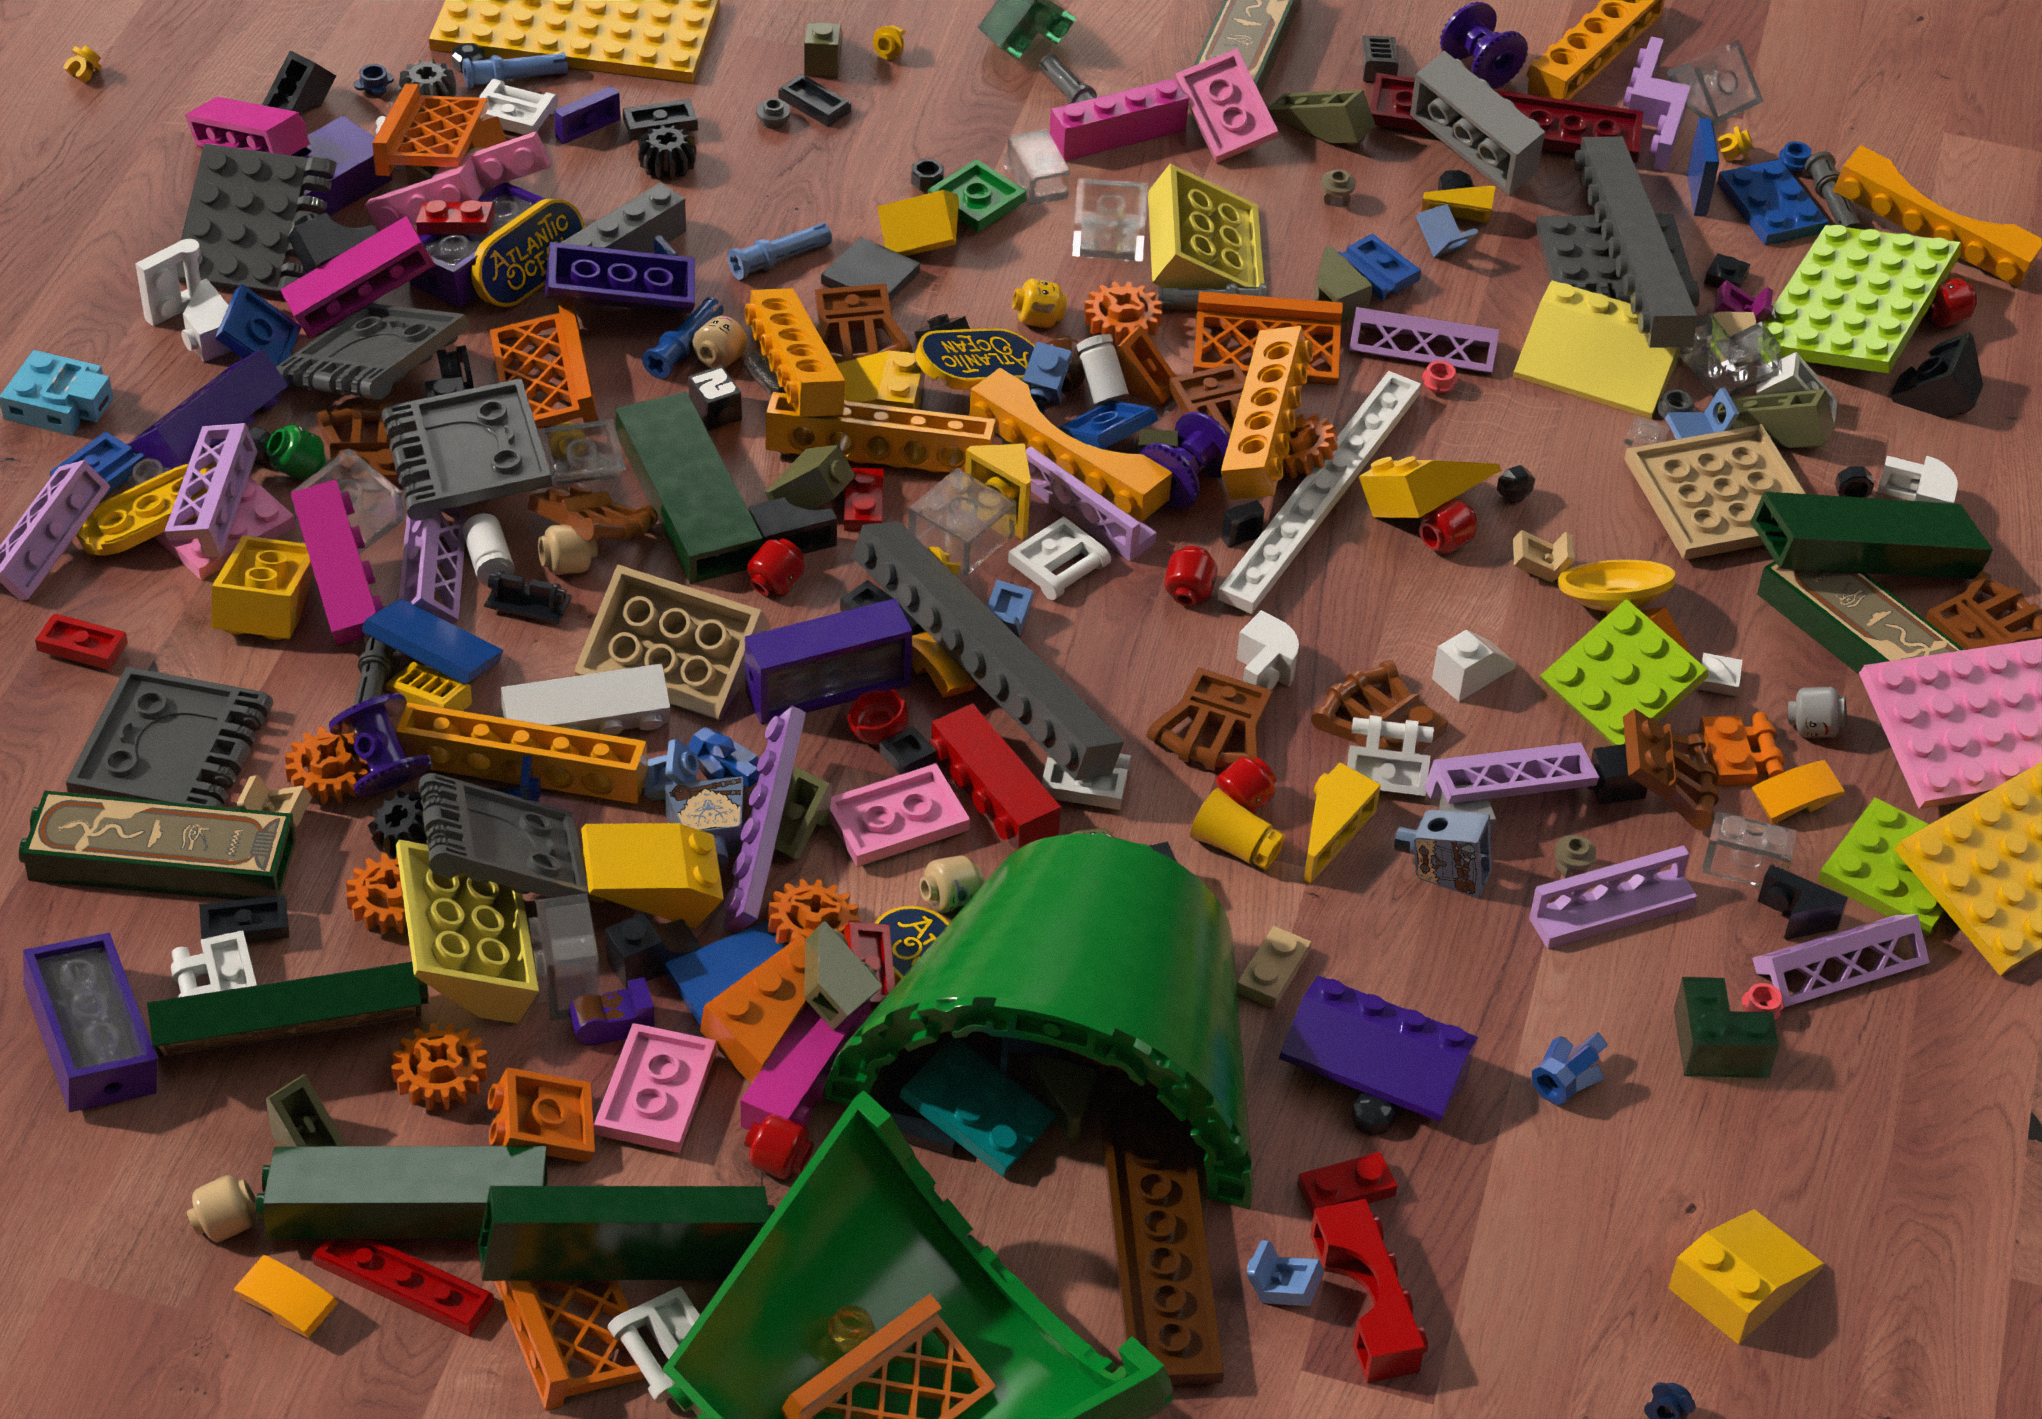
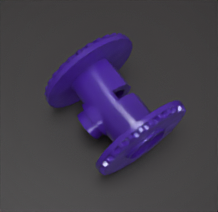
M1478 1L1472 2L1469 5L1466 4L1448 19L1449 21L1444 25L1445 28L1440 36L1442 52L1446 51L1454 59L1459 60L1473 56L1475 59L1471 72L1479 79H1484L1488 82L1492 89L1504 86L1505 83H1509L1519 73L1523 63L1526 62L1525 58L1528 56V43L1516 31L1494 32L1497 16L1495 10L1489 4Z
M1189 412L1179 418L1175 425V431H1178V446L1176 448L1163 443H1151L1140 452V454L1145 455L1172 472L1170 500L1165 503L1169 508L1186 509L1198 500L1200 484L1197 475L1200 472L1212 478H1222L1221 468L1230 434L1225 430L1224 426L1220 425L1218 420L1215 421L1212 416L1209 417L1206 413Z
M400 693L381 695L360 702L342 711L329 722V730L333 735L355 733V751L369 766L371 773L357 781L353 787L355 793L359 796L377 795L398 788L417 779L432 766V760L428 755L406 758L390 719L407 705L406 698Z

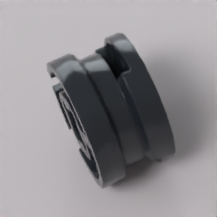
M466 345L458 346L456 351L448 352L446 349L436 351L442 379L462 377L460 363L463 362L467 382H463V384L469 389L474 388Z

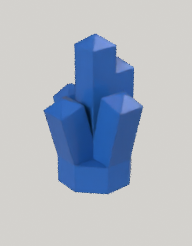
M707 727L702 728L692 736L688 748L698 756L699 770L708 780L743 776V786L745 787L746 785L749 788L758 782L760 774L757 771L758 756L734 742L731 737Z
M1599 1032L1591 1035L1575 1048L1563 1036L1552 1040L1542 1062L1532 1070V1084L1542 1098L1560 1105L1568 1101L1576 1092L1605 1079L1598 1064L1590 1067L1600 1059L1598 1054L1608 1046Z

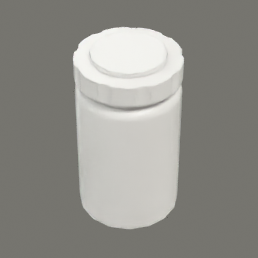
M1111 334L1093 336L1076 345L1078 353H1081L1080 360L1094 405H1101L1110 400L1115 401L1129 395L1116 349L1111 345L1113 343Z
M485 513L469 518L464 523L462 532L478 581L488 586L490 574H497L500 570L513 575L515 567L499 520L495 516Z

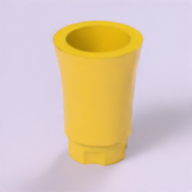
M1220 788L1214 789L1207 797L1197 813L1190 830V838L1213 845L1249 864L1254 863L1264 870H1267L1275 861L1285 840V835L1273 829L1272 824L1242 807Z

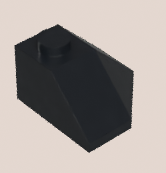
M1971 332L1936 345L1928 352L1931 357L1925 360L1917 370L1911 366L1899 376L1890 395L1894 403L1941 418L1957 413L1962 415L1972 410L1977 404V399L1983 388V381L1975 341Z

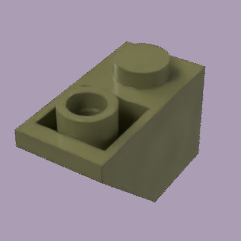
M1329 245L1324 248L1316 279L1314 300L1343 303L1341 323L1355 318L1356 307L1369 309L1372 285L1345 257L1341 256Z
M824 921L805 940L804 998L834 1031L863 1006L883 985L877 980L874 970L867 963L861 961L848 947L845 937L839 931L832 929Z

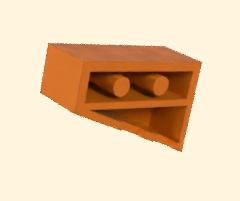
M802 935L704 1005L700 1032L706 1038L716 1040L717 1049L750 1084L753 1083L808 1003L804 998L806 939Z

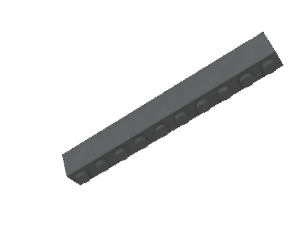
M1623 136L1582 137L1581 149L1575 152V170L1581 173L1582 187L1588 191V203L1593 205L1595 209V221L1601 224L1602 238L1609 244V256L1616 262V274L1618 277H1622L1625 296L1629 295L1631 300V312L1637 315L1639 333L1644 334L1649 348L1693 347L1698 315Z
M900 521L862 525L852 558L891 597L896 598L903 609L1075 781L1112 775L1124 741Z

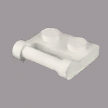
M492 79L478 97L488 98L489 108L482 121L498 116L502 129L521 135L538 131L549 114H554V110L558 107L557 94L546 92L543 95L507 86L504 81Z
M194 239L181 240L135 263L144 318L153 327L185 311L201 281L198 265L200 247L198 241ZM181 261H183L187 289L182 292L180 291L176 266Z
M1063 516L1010 550L1008 563L1040 586L1043 594L1048 599L1055 600L1064 594V589L1094 569L1101 570L1110 564L1111 556L1102 544ZM1081 552L1086 555L1085 558L1057 576L1052 573L1053 570Z
M681 1286L621 1313L608 1324V1330L614 1339L622 1341L650 1384L648 1391L656 1403H661L671 1398L667 1390L673 1384L638 1333L637 1328L646 1325L669 1360L700 1316Z

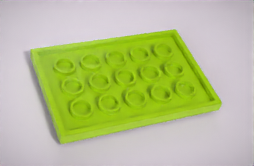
M1825 225L1773 305L1771 315L1759 327L1760 345L1757 354L1785 358L1797 352L1806 362L1889 374L1936 297L1938 286L1942 281L1946 280L1960 257L1961 242L1949 241L1944 238L1918 237L1907 233L1894 234L1879 232L1875 229L1863 230L1847 228L1842 225Z

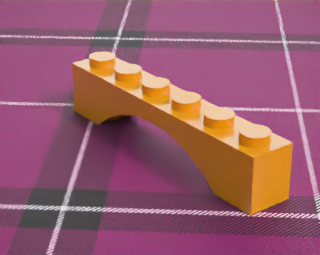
M1862 145L1856 149L1843 165L1833 192L1920 237L1944 238L1949 241L1961 242L1960 258L2017 288L2035 265L2042 250V238L2015 224L1979 221L1941 207L1912 187L1898 172L1891 160Z
M1002 368L997 369L971 388L969 416L995 419L994 432L1013 444H1025V449L1030 446L1140 523L1170 500L1171 471L1143 454H1127L1103 450L1065 434L1051 424L1039 411L1031 397L1028 384Z

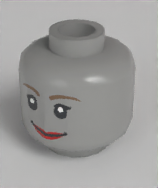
M1803 687L1798 691L1796 701L1788 702L1789 725H1796L1797 731L1802 738H1834L1838 735L1840 728H1846L1847 725L1846 697L1839 696L1837 689L1834 687Z

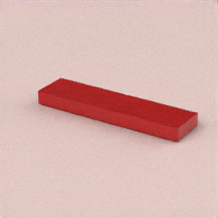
M325 1239L312 1255L315 1266L469 1337L494 1304L493 1293L375 1239Z

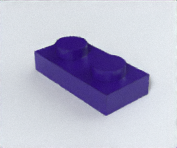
M610 86L555 109L556 138L562 144H566L621 120L620 93L613 86Z

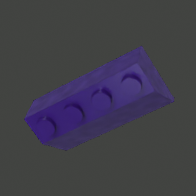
M550 242L546 270L545 299L560 302L572 300V302L588 303L597 306L607 305L626 307L633 310L663 311L670 314H690L695 306V258Z
M263 349L226 368L127 443V445L133 448L134 453L144 454L146 463L165 473L175 467L189 464L202 426L246 423L248 426L255 421L252 414L259 408L262 412H265L281 400L278 394L289 385ZM226 438L211 439L209 447L214 448L225 441Z
M1318 975L1302 998L1280 1051L1279 1059L1441 1122L1467 1078L1478 1037L1465 1032L1458 1026L1446 1025L1425 1017L1416 1010L1399 1007L1384 1001L1377 995L1365 994L1343 985L1338 980L1326 979Z

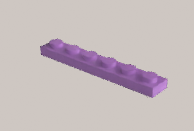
M791 706L779 717L774 716L765 731V738L768 739L766 750L761 755L757 764V771L760 772L758 783L749 798V805L752 806L750 816L744 824L740 835L743 846L732 868V874L735 876L733 887L727 894L723 905L724 910L727 911L723 928L735 934L744 930L756 921L759 916L806 712L794 706Z

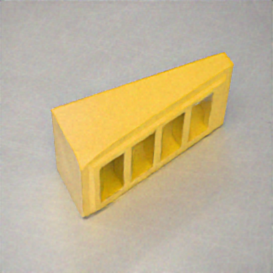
M1496 186L1424 192L1421 212L1447 204L1453 218L1488 223L1490 222Z
M416 662L410 663L385 684L386 690L393 694H402L409 703L464 711L472 704L470 684H462L435 669ZM416 677V678H415L412 682H410L408 685L405 684V683H407L411 678ZM421 683H425V685H423L420 689L416 688Z

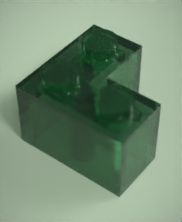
M998 0L978 25V28L1000 49L1019 59L1038 33L1057 45L1077 18L1057 0Z
M1682 977L1674 1006V1014L1684 1076L1770 1078L1779 1048L1773 1012L1730 1011L1725 978Z

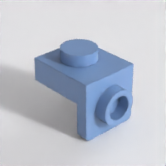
M1036 341L1022 380L1028 384L1031 397L1035 402L1046 400V404L1050 402L1061 403L1063 397L1061 387L1072 358L1070 350Z
M996 580L987 608L1017 637H1020L1035 594L1032 589Z
M670 740L667 755L648 759L644 795L655 802L665 799V785L696 782V774L699 770L698 756L680 740Z
M1266 1240L1260 1241L1254 1256L1249 1260L1247 1266L1249 1282L1253 1285L1261 1303L1310 1306L1325 1273L1319 1259L1279 1257L1272 1242Z

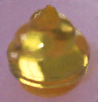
M844 1306L838 1309L829 1320L828 1338L838 1350L847 1354L874 1334L875 1327L870 1314L858 1306Z

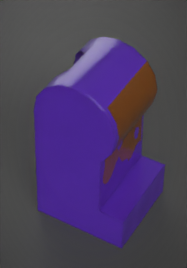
M645 977L629 980L627 989L603 993V995L586 994L573 1000L568 1008L577 1041L584 1045H597L627 1039L632 1023L655 1027L654 1006Z

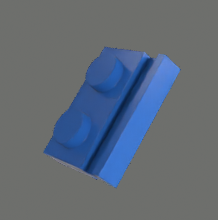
M1373 233L1347 246L1345 252L1341 253L1338 251L1362 276L1369 280L1372 285V293L1382 301L1386 299L1387 294L1390 292L1396 294L1420 280L1421 269Z
M105 431L52 469L50 477L60 466L85 460L111 486L104 495L105 497L147 465L144 454L134 453L131 446Z

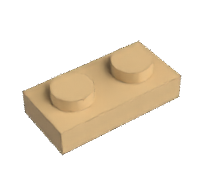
M1273 925L1238 980L1237 993L1275 1009L1308 956L1311 941Z

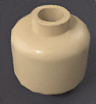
M552 525L547 528L545 535L540 536L538 540L541 565L548 567L549 571L557 576L586 572L590 567L591 558H597L598 555L597 541L584 540L569 525Z
M226 1175L197 1188L193 1192V1208L187 1210V1215L197 1235L206 1233L212 1241L222 1242L253 1226L254 1214L256 1213V1197L245 1179L238 1181L234 1176Z

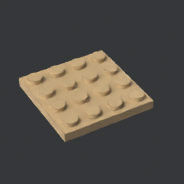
M1762 424L1626 449L1625 462L1683 560L1765 545L1750 523L1763 492L1806 494Z

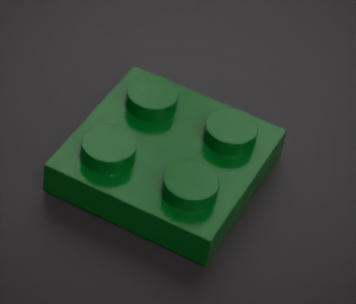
M978 159L973 160L928 189V193L945 190L957 194L959 198L958 220L977 232L1026 202L1027 190Z

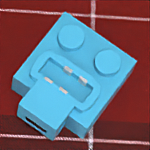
M33 350L0 395L3 419L71 436L79 427L80 419L97 422L113 400L110 377L103 375L102 366Z

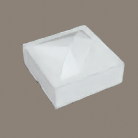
M1703 653L1701 664L1708 670L1709 677L1698 686V690L1737 697L1743 660Z

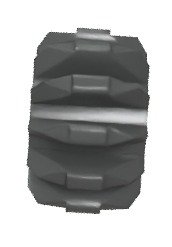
M434 59L425 63L419 60L417 65L407 64L406 70L400 72L399 94L405 84H419L420 95L455 97L457 94L456 77L453 70L448 69L446 63L436 64Z

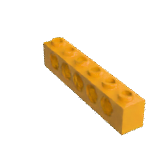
M1601 0L1591 13H1586L1573 29H1568L1562 39L1556 44H1551L1542 57L1538 60L1535 59L1530 64L1527 71V77L1529 78L1527 93L1535 96L1571 100L1662 16L1665 0Z
M794 289L751 290L750 303L745 304L744 309L746 325L751 326L754 340L759 341L762 355L767 356L770 370L772 372L775 371L779 387H783L786 391L787 402L794 406L799 417L843 415L845 379Z
M1302 326L1260 330L1258 333L1221 468V474L1230 500L1274 496L1277 482L1283 477L1282 463L1284 456L1289 454L1290 432L1295 430L1296 408L1301 407L1302 385L1307 383L1308 362L1313 360L1312 343L1310 340L1305 339Z
M773 392L766 412L765 450L778 451L782 454H802L808 448L839 445L845 458L855 463L868 462L885 464L894 468L909 467L925 469L935 473L942 471L965 475L966 450L970 446L994 445L995 419L844 401L843 415L799 417L794 406L787 402L785 393Z
M407 702L396 729V734L406 758L418 755L430 756L432 766L429 770L635 804L639 802L646 781L647 746L646 741L409 702Z

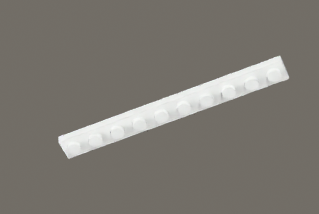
M1391 371L1386 373L1337 436L1339 448L1332 451L1334 455L1333 460H1323L1324 468L1322 469L1317 467L1311 469V474L1304 478L1219 587L1218 600L1250 614L1254 612L1420 395L1421 383Z

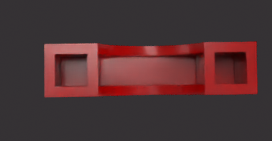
M1366 1199L1316 1208L1314 1210L1310 1236L1326 1272L1339 1273L1357 1281L1369 1293L1374 1304L1368 1313L1357 1319L1353 1340V1348L1366 1382L1371 1383L1419 1373L1423 1353L1428 1351L1426 1332L1422 1325L1417 1326L1412 1315L1413 1303L1410 1292L1407 1288H1401L1397 1278L1398 1265L1396 1257L1392 1251L1387 1252L1383 1243V1226L1379 1216L1372 1215Z

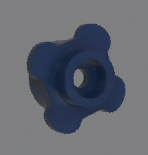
M368 64L360 69V79L354 82V88L358 91L365 90L366 93L371 95H382L386 92L387 85L394 82V76L391 73H387L386 68L380 64Z
M1660 1382L1653 1386L1652 1393L1654 1396L1652 1401L1645 1405L1644 1411L1650 1419H1687L1688 1414L1695 1410L1696 1404L1689 1391L1683 1386L1676 1383Z

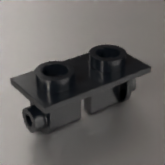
M500 570L497 574L491 573L488 578V588H492V591L484 606L494 610L559 624L572 599V595L567 594V590L562 589L558 583L551 584L532 579L530 584L526 585L524 577L507 574L505 571Z

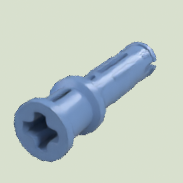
M561 52L558 54L503 60L501 56L498 57L497 55H492L491 59L470 61L469 58H465L462 61L465 86L467 89H472L474 85L488 84L492 79L505 82L508 79L568 74V63L564 62L567 57L565 52Z
M822 222L775 240L759 239L754 242L753 246L741 250L738 248L730 249L727 255L728 264L735 278L742 280L754 271L760 269L764 271L771 270L776 265V262L831 244L832 233L829 226Z

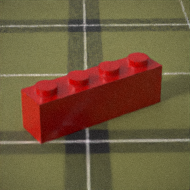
M973 703L932 721L931 740H929V743L936 749V761L942 762L951 773L954 783L959 788L963 787L971 796L978 812L986 814L994 824L995 830L1002 840H1007L1015 850H1018L1031 842L1059 834L1061 806Z

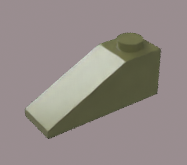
M1363 89L1286 93L1267 108L1272 118L1329 143H1346L1348 146L1356 145L1365 139V135L1376 126Z
M1826 389L1731 397L1739 412V416L1731 428L1737 429L1762 424L1774 443L1788 448L1803 447L1806 450L1820 448L1826 445L1835 429ZM1723 403L1720 404L1717 412L1718 420L1721 424L1726 417V408Z

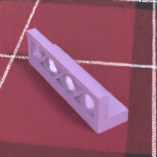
M1356 307L1349 351L1428 364L1434 361H1445L1452 364L1454 368L1492 374L1499 329ZM1360 327L1379 330L1384 336L1382 340L1373 346L1358 344ZM1397 334L1415 336L1420 344L1410 351H1402L1398 349L1392 338ZM1434 339L1449 341L1453 344L1455 350L1445 357H1439L1434 355L1427 344ZM1388 342L1392 349L1383 348L1380 346ZM1469 345L1489 348L1487 363L1471 362L1463 350ZM1421 348H1424L1427 354H1420L1416 352L1419 351ZM1459 353L1463 360L1452 359V357Z
M246 423L202 426L164 531L168 540L198 538L206 558L222 556L258 452ZM226 438L225 441L214 448L209 447L211 439ZM215 461L217 463L216 467L202 475L200 473L201 469ZM203 488L208 490L206 494L195 501L190 499L192 495ZM195 514L198 516L196 524L181 525L182 522Z
M1030 446L1026 449L1031 478L1030 491L1128 561H1131L1156 543L1157 532L1125 513Z
M85 460L58 467L0 545V583L19 601L30 598L111 487Z
M462 507L439 510L432 518L419 521L410 519L407 514L399 599L402 598L454 624L459 620L465 547L462 528L467 521V510ZM441 512L454 518L453 526L448 524ZM439 537L444 538L451 549V553H447ZM437 564H441L449 580L445 581L437 568ZM435 592H439L447 607L434 600Z
M1581 742L1436 759L1433 761L1425 789L1430 799L1441 798L1443 792L1448 804L1596 786L1599 776ZM1473 784L1472 787L1455 788L1456 785Z
M1683 845L1536 886L1529 920L1547 949L1694 908L1698 896L1684 876L1690 854ZM1672 864L1671 869L1659 872L1665 866ZM1634 875L1629 881L1623 882L1628 876ZM1598 885V886H1597L1595 889H1593L1591 892L1585 893V892H1586L1588 889H1590L1592 886ZM1560 896L1555 902L1547 904L1548 899Z
M1918 914L1894 915L1752 958L1756 974H1770L1773 986L1782 994L1784 1007L1930 963ZM1909 934L1914 957L1902 960L1894 955L1892 951L1899 937ZM1886 941L1884 947L1879 945V943ZM1865 947H1869L1880 954L1873 969L1870 971H1866L1855 964L1862 949ZM1850 952L1848 958L1842 956V954ZM1833 958L1844 965L1834 982H1829L1819 975L1826 959ZM1888 960L1893 962V964L1886 965ZM1813 964L1811 970L1806 965ZM1796 969L1806 975L1807 978L1800 992L1789 995L1783 972ZM1851 971L1857 974L1849 977ZM1815 982L1821 985L1812 988Z

